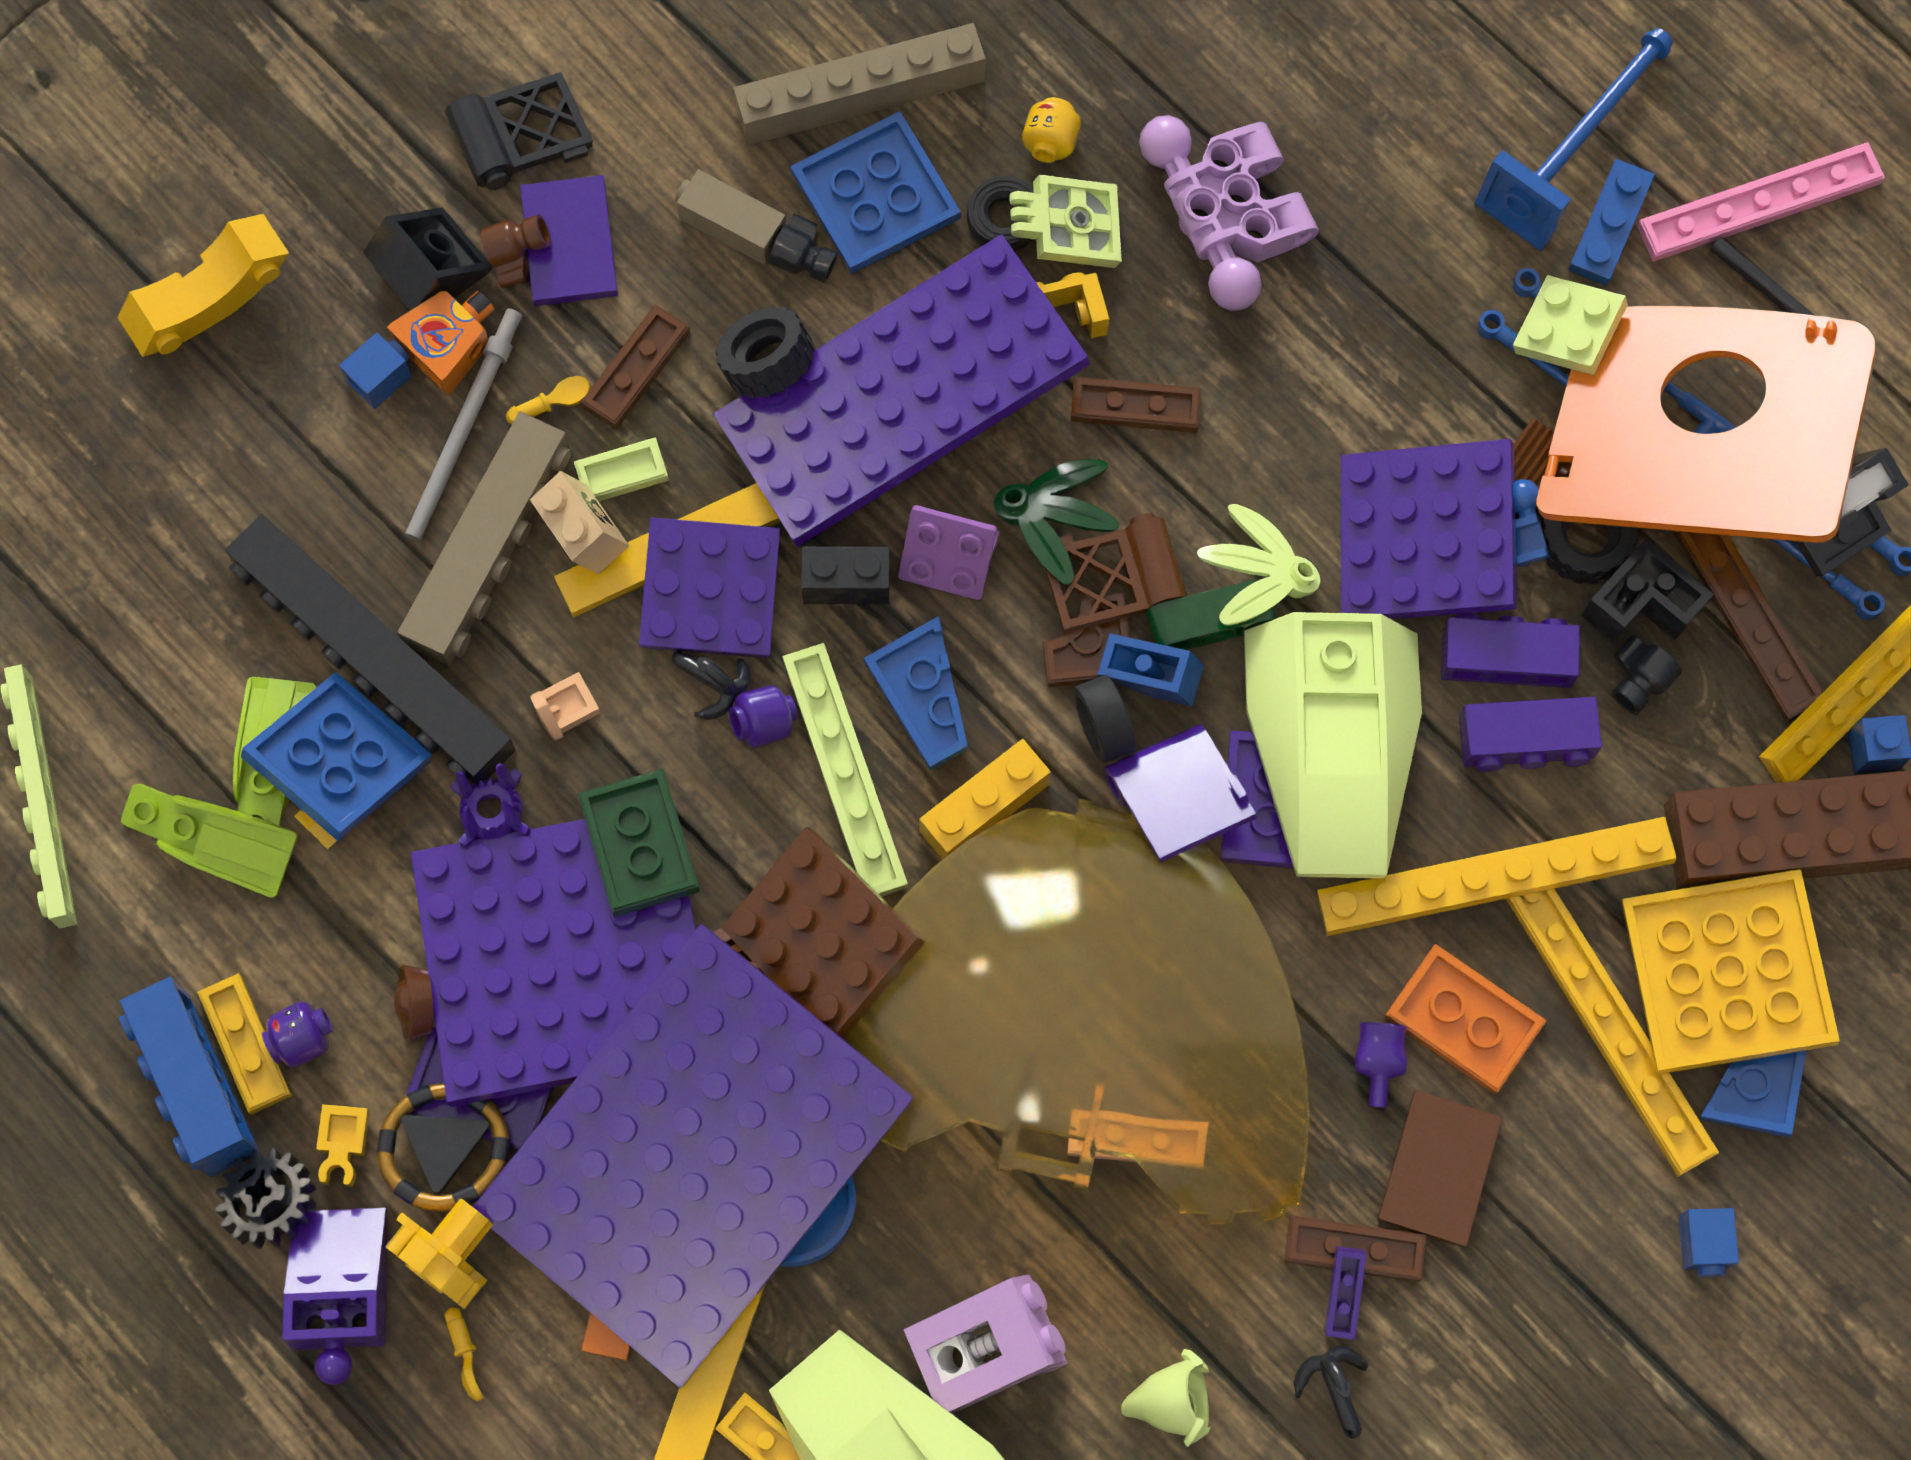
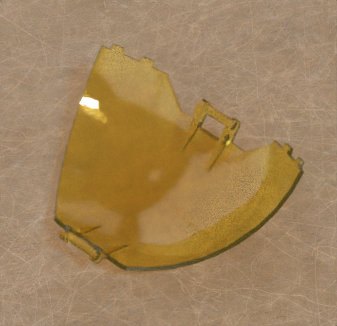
M1080 798L1076 815L1049 809L1028 808L1003 819L969 839L940 861L902 897L893 909L926 942L843 1038L914 1097L913 1101L882 1138L881 1142L907 1153L909 1146L928 1140L970 1121L1005 1132L997 1167L998 1171L1011 1173V1169L1073 1182L1074 1188L1088 1190L1096 1152L1134 1158L1156 1185L1178 1207L1177 1213L1208 1214L1209 1225L1231 1224L1235 1213L1261 1211L1263 1221L1281 1219L1287 1207L1299 1205L1307 1163L1309 1129L1307 1071L1299 1023L1288 983L1271 939L1248 897L1225 865L1207 846L1200 844L1160 862L1132 814L1092 806L1093 801ZM1020 1127L1084 1141L1079 1165L1016 1151Z

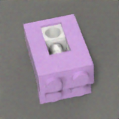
M1030 1274L1012 1277L904 1329L932 1399L950 1413L965 1409L1035 1375L1051 1372L1068 1364L1064 1355L1066 1350L1064 1340L1058 1329L1051 1324L1046 1313V1298L1039 1285L1031 1279ZM990 1325V1332L985 1331L983 1336L977 1335L974 1339L973 1332ZM955 1347L960 1350L963 1357L961 1368H958L953 1361V1350ZM995 1350L1001 1352L1002 1356L984 1363L985 1355L989 1354L992 1356Z

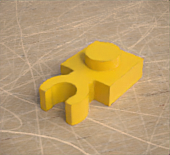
M322 1104L316 1150L329 1153L328 1159L319 1168L318 1176L322 1184L329 1185L330 1173L333 1169L343 1168L345 1171L343 1184L348 1187L353 1186L356 1179V1171L350 1160L351 1155H365L370 1110L368 1108Z

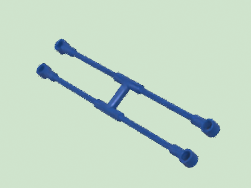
M1532 268L1519 270L1513 281L1514 292L1526 298L1532 297L1536 299L1543 285L1540 282L1538 272ZM1526 278L1531 280L1533 286H1523L1520 279ZM1496 310L1485 311L1478 322L1477 329L1479 334L1485 339H1497L1515 353L1513 344L1518 334L1505 325L1504 316ZM1492 320L1498 325V328L1490 329L1484 322ZM1526 357L1565 387L1567 386L1569 375L1557 366ZM1670 381L1667 383L1664 391L1678 401V406L1685 409V411L1701 422L1693 431L1694 433L1717 434L1737 428L1690 392L1684 393ZM1885 536L1869 545V547L1890 561L1889 566L1896 575L1908 576L1911 574V566L1905 567L1898 560V557L1903 556L1911 563L1910 547L1900 548ZM1771 539L1811 568L1797 544L1787 540ZM1832 570L1821 576L1831 583V588L1855 605L1856 614L1861 619L1873 620L1883 611L1885 601L1880 593L1875 591L1865 592L1841 573L1837 575ZM1869 600L1873 602L1876 606V611L1867 610L1864 606V601Z

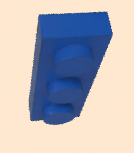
M1615 159L1568 271L1605 286L1608 285L1655 175L1654 173Z

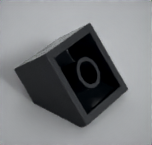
M443 207L386 216L363 251L365 256L374 265L376 272L388 282L399 296L401 302L410 310L441 291L448 292L453 298L457 297L489 274L493 268Z

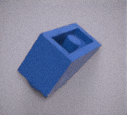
M1110 633L1097 675L1099 677L1107 675L1114 683L1149 697L1192 707L1204 665L1191 651Z

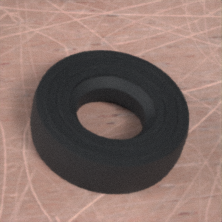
M999 176L986 180L975 189L967 206V222L972 235L981 245H985L1002 234L1011 248L1016 251L1025 247L1033 240L1012 236L1011 227H998L991 222L988 216V211L994 203L1003 200L1010 201V193L1015 191L1034 193V189L1028 183L1011 176Z

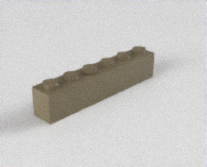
M971 23L733 87L736 112L746 144L749 146L985 82L986 58L975 25Z
M519 411L397 632L400 639L412 650L448 667L452 664L455 656L460 658L465 653L471 639L469 631L476 619L481 620L487 613L491 603V597L489 596L496 582L501 583L506 578L511 567V559L509 558L516 545L522 546L530 533L532 524L529 521L536 510L530 499L554 477L556 472H563L570 460L571 450L569 449L570 446L564 431Z

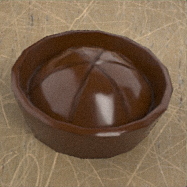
M403 964L399 970L398 987L394 995L395 1013L401 1023L403 1037L407 1043L431 1034L433 1028V997L428 971Z

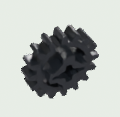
M270 1148L267 1157L264 1158L257 1150H253L251 1162L246 1164L242 1159L238 1158L235 1162L239 1170L235 1174L224 1172L222 1175L229 1184L227 1188L216 1189L215 1194L225 1202L216 1206L215 1212L224 1219L221 1223L222 1227L229 1234L234 1233L233 1237L242 1245L249 1241L256 1249H262L265 1239H268L276 1248L280 1246L281 1235L286 1233L292 1239L297 1237L296 1231L293 1228L297 1223L308 1225L310 1221L303 1214L304 1210L316 1208L317 1203L307 1194L314 1192L317 1188L313 1181L308 1178L310 1171L303 1163L298 1164L299 1161L291 1153L287 1152L282 1157L275 1148ZM283 1174L290 1178L292 1189H288L285 1186L286 1181L283 1179ZM239 1207L246 1210L245 1215L249 1218L248 1223L242 1219Z

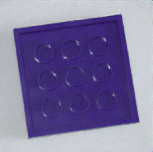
M1511 439L1341 455V613L1382 614L1389 619L1517 609L1516 533L1513 503V483L1515 481L1514 444Z

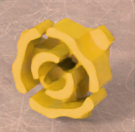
M461 1198L432 1234L420 1227L404 1213H401L396 1220L402 1226L385 1247L405 1262L407 1268L440 1294L443 1292L465 1309L481 1287L488 1281L465 1260L489 1231L493 1223Z

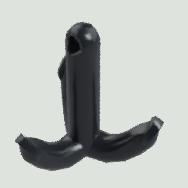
M676 651L672 655V662L678 668L720 694V698L715 704L699 712H694V717L712 720L725 715L733 707L736 696L745 692L751 683L750 668L742 658L737 659V678L733 680L721 668L715 665L710 658L700 657L697 660L688 653Z
M1334 1346L1325 1354L1310 1356L1301 1363L1293 1382L1295 1397L1301 1398L1303 1389L1308 1384L1312 1375L1315 1372L1321 1371L1343 1431L1347 1437L1354 1439L1361 1434L1362 1428L1350 1397L1351 1384L1347 1380L1340 1362L1355 1366L1362 1371H1366L1369 1365L1355 1350L1346 1346Z

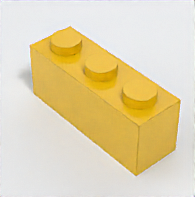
M1021 739L919 818V832L947 865L1049 786L1051 771L1026 741Z

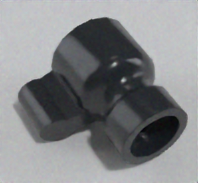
M793 214L788 225H784L775 241L769 257V263L792 274L806 270L811 278L825 283L833 270L838 252L827 247L816 248L814 246V237L817 223Z
M1631 635L1614 654L1618 663L1631 677L1621 680L1612 690V696L1625 710L1638 715L1648 704V697L1651 694L1660 695L1664 693L1681 675L1682 670L1677 661L1665 650L1653 644L1647 646L1639 638Z

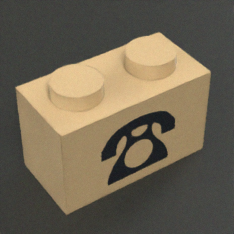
M562 471L556 474L530 499L569 558L597 574L601 573L629 547V544L589 487Z

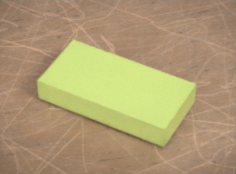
M656 437L574 461L579 481L589 487L598 501L669 481Z

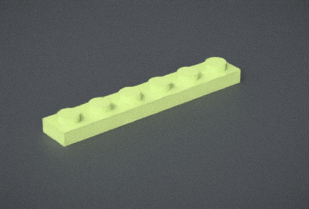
M824 643L782 656L855 871L881 897L908 888L903 868Z
M22 664L4 668L6 683L1 684V695L6 709H11L14 724L8 725V734L14 751L19 750L21 765L15 767V774L21 792L26 791L29 806L23 808V819L28 833L34 834L36 849L30 850V859L35 874L41 875L43 891H39L37 894L39 908L44 918L48 917L58 928L77 925L33 677Z

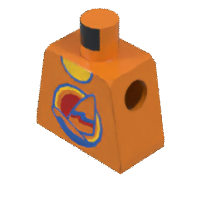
M441 291L390 323L387 329L391 339H394L409 355L410 360L449 396L482 356L488 337L486 330L480 323L495 309L491 302L479 291L474 293L462 305L448 292Z

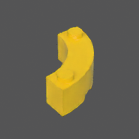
M264 214L229 221L217 239L200 254L203 261L201 265L184 277L180 273L175 272L149 286L130 291L117 318L142 357L158 352L169 354L177 350L183 342L230 316L255 296L266 284L274 281L280 275L279 268L289 252Z

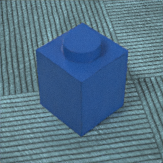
M378 332L339 365L345 381L373 409L377 408L412 377L406 363L410 359L407 352L394 339L388 343Z
M1905 715L1862 718L1848 732L1854 775L1895 772L1911 759V747Z
M1734 1208L1688 1209L1679 1215L1683 1270H1697L1698 1277H1721L1726 1275L1725 1269H1729L1739 1263Z

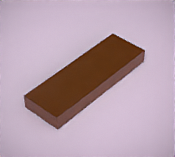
M655 304L581 401L582 408L617 430L689 335L690 327Z
M1074 377L1070 421L1197 433L1201 388Z
M1291 1215L1289 1217L1284 1262L1333 1269L1336 1246L1361 1249L1367 1254L1364 1274L1420 1282L1422 1281L1427 1235Z

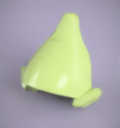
M1184 1349L1181 1353L1183 1361L1149 1376L1125 1398L1121 1411L1125 1417L1145 1421L1154 1428L1168 1433L1186 1436L1183 1442L1188 1447L1207 1435L1211 1428L1208 1427L1209 1402L1203 1373H1209V1369L1200 1357L1191 1350Z

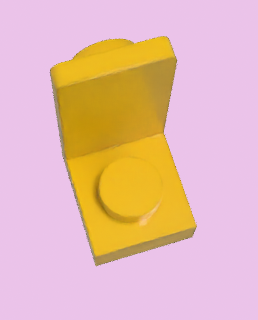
M1072 273L1063 277L1058 282L1046 285L1042 282H1036L1053 307L1075 302L1080 326L1087 325L1091 339L1107 335L1109 316L1096 273L1088 275Z

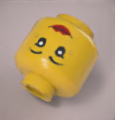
M1052 97L1034 104L1028 113L1022 133L1023 144L1038 161L1052 163L1055 160H1062L1070 156L1075 148L1081 127L1080 117L1074 110V107L1066 100Z

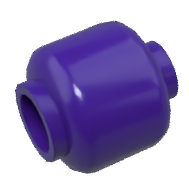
M768 685L738 695L735 699L734 707L729 709V720L732 731L739 741L744 740L747 745L758 748L789 737L792 730V721L797 720V709L791 696H784L779 688Z

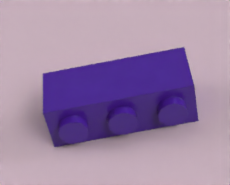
M1462 613L1455 615L1454 618L1449 617L1442 630L1441 680L1571 688L1579 676L1580 626L1567 625V621L1562 619H1545L1541 623L1524 622V619L1518 616H1503L1497 620H1482L1477 614Z
M1596 697L1467 704L1458 716L1464 767L1476 766L1477 771L1480 772L1500 770L1503 768V764H1520L1522 769H1536L1547 765V762L1564 761L1565 766H1581L1590 763V759H1594L1602 748Z

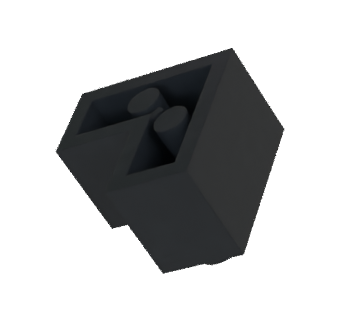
M1646 538L1593 596L1581 616L1614 643L1641 613L1676 640L1700 614L1714 594Z

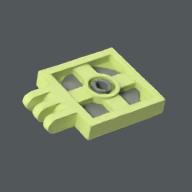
M1039 175L1033 181L1034 193L1023 191L1010 193V204L1018 206L1010 210L1011 220L1017 222L1011 225V234L1014 237L1036 239L1037 259L1116 268L1122 262L1116 184Z

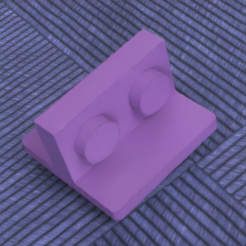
M915 505L910 514L898 577L907 582L980 600L1000 531H997L994 525Z

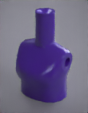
M1360 1022V1040L1355 1055V1070L1371 1078L1369 1106L1387 1107L1389 1079L1406 1073L1407 1057L1404 1040L1407 1026Z

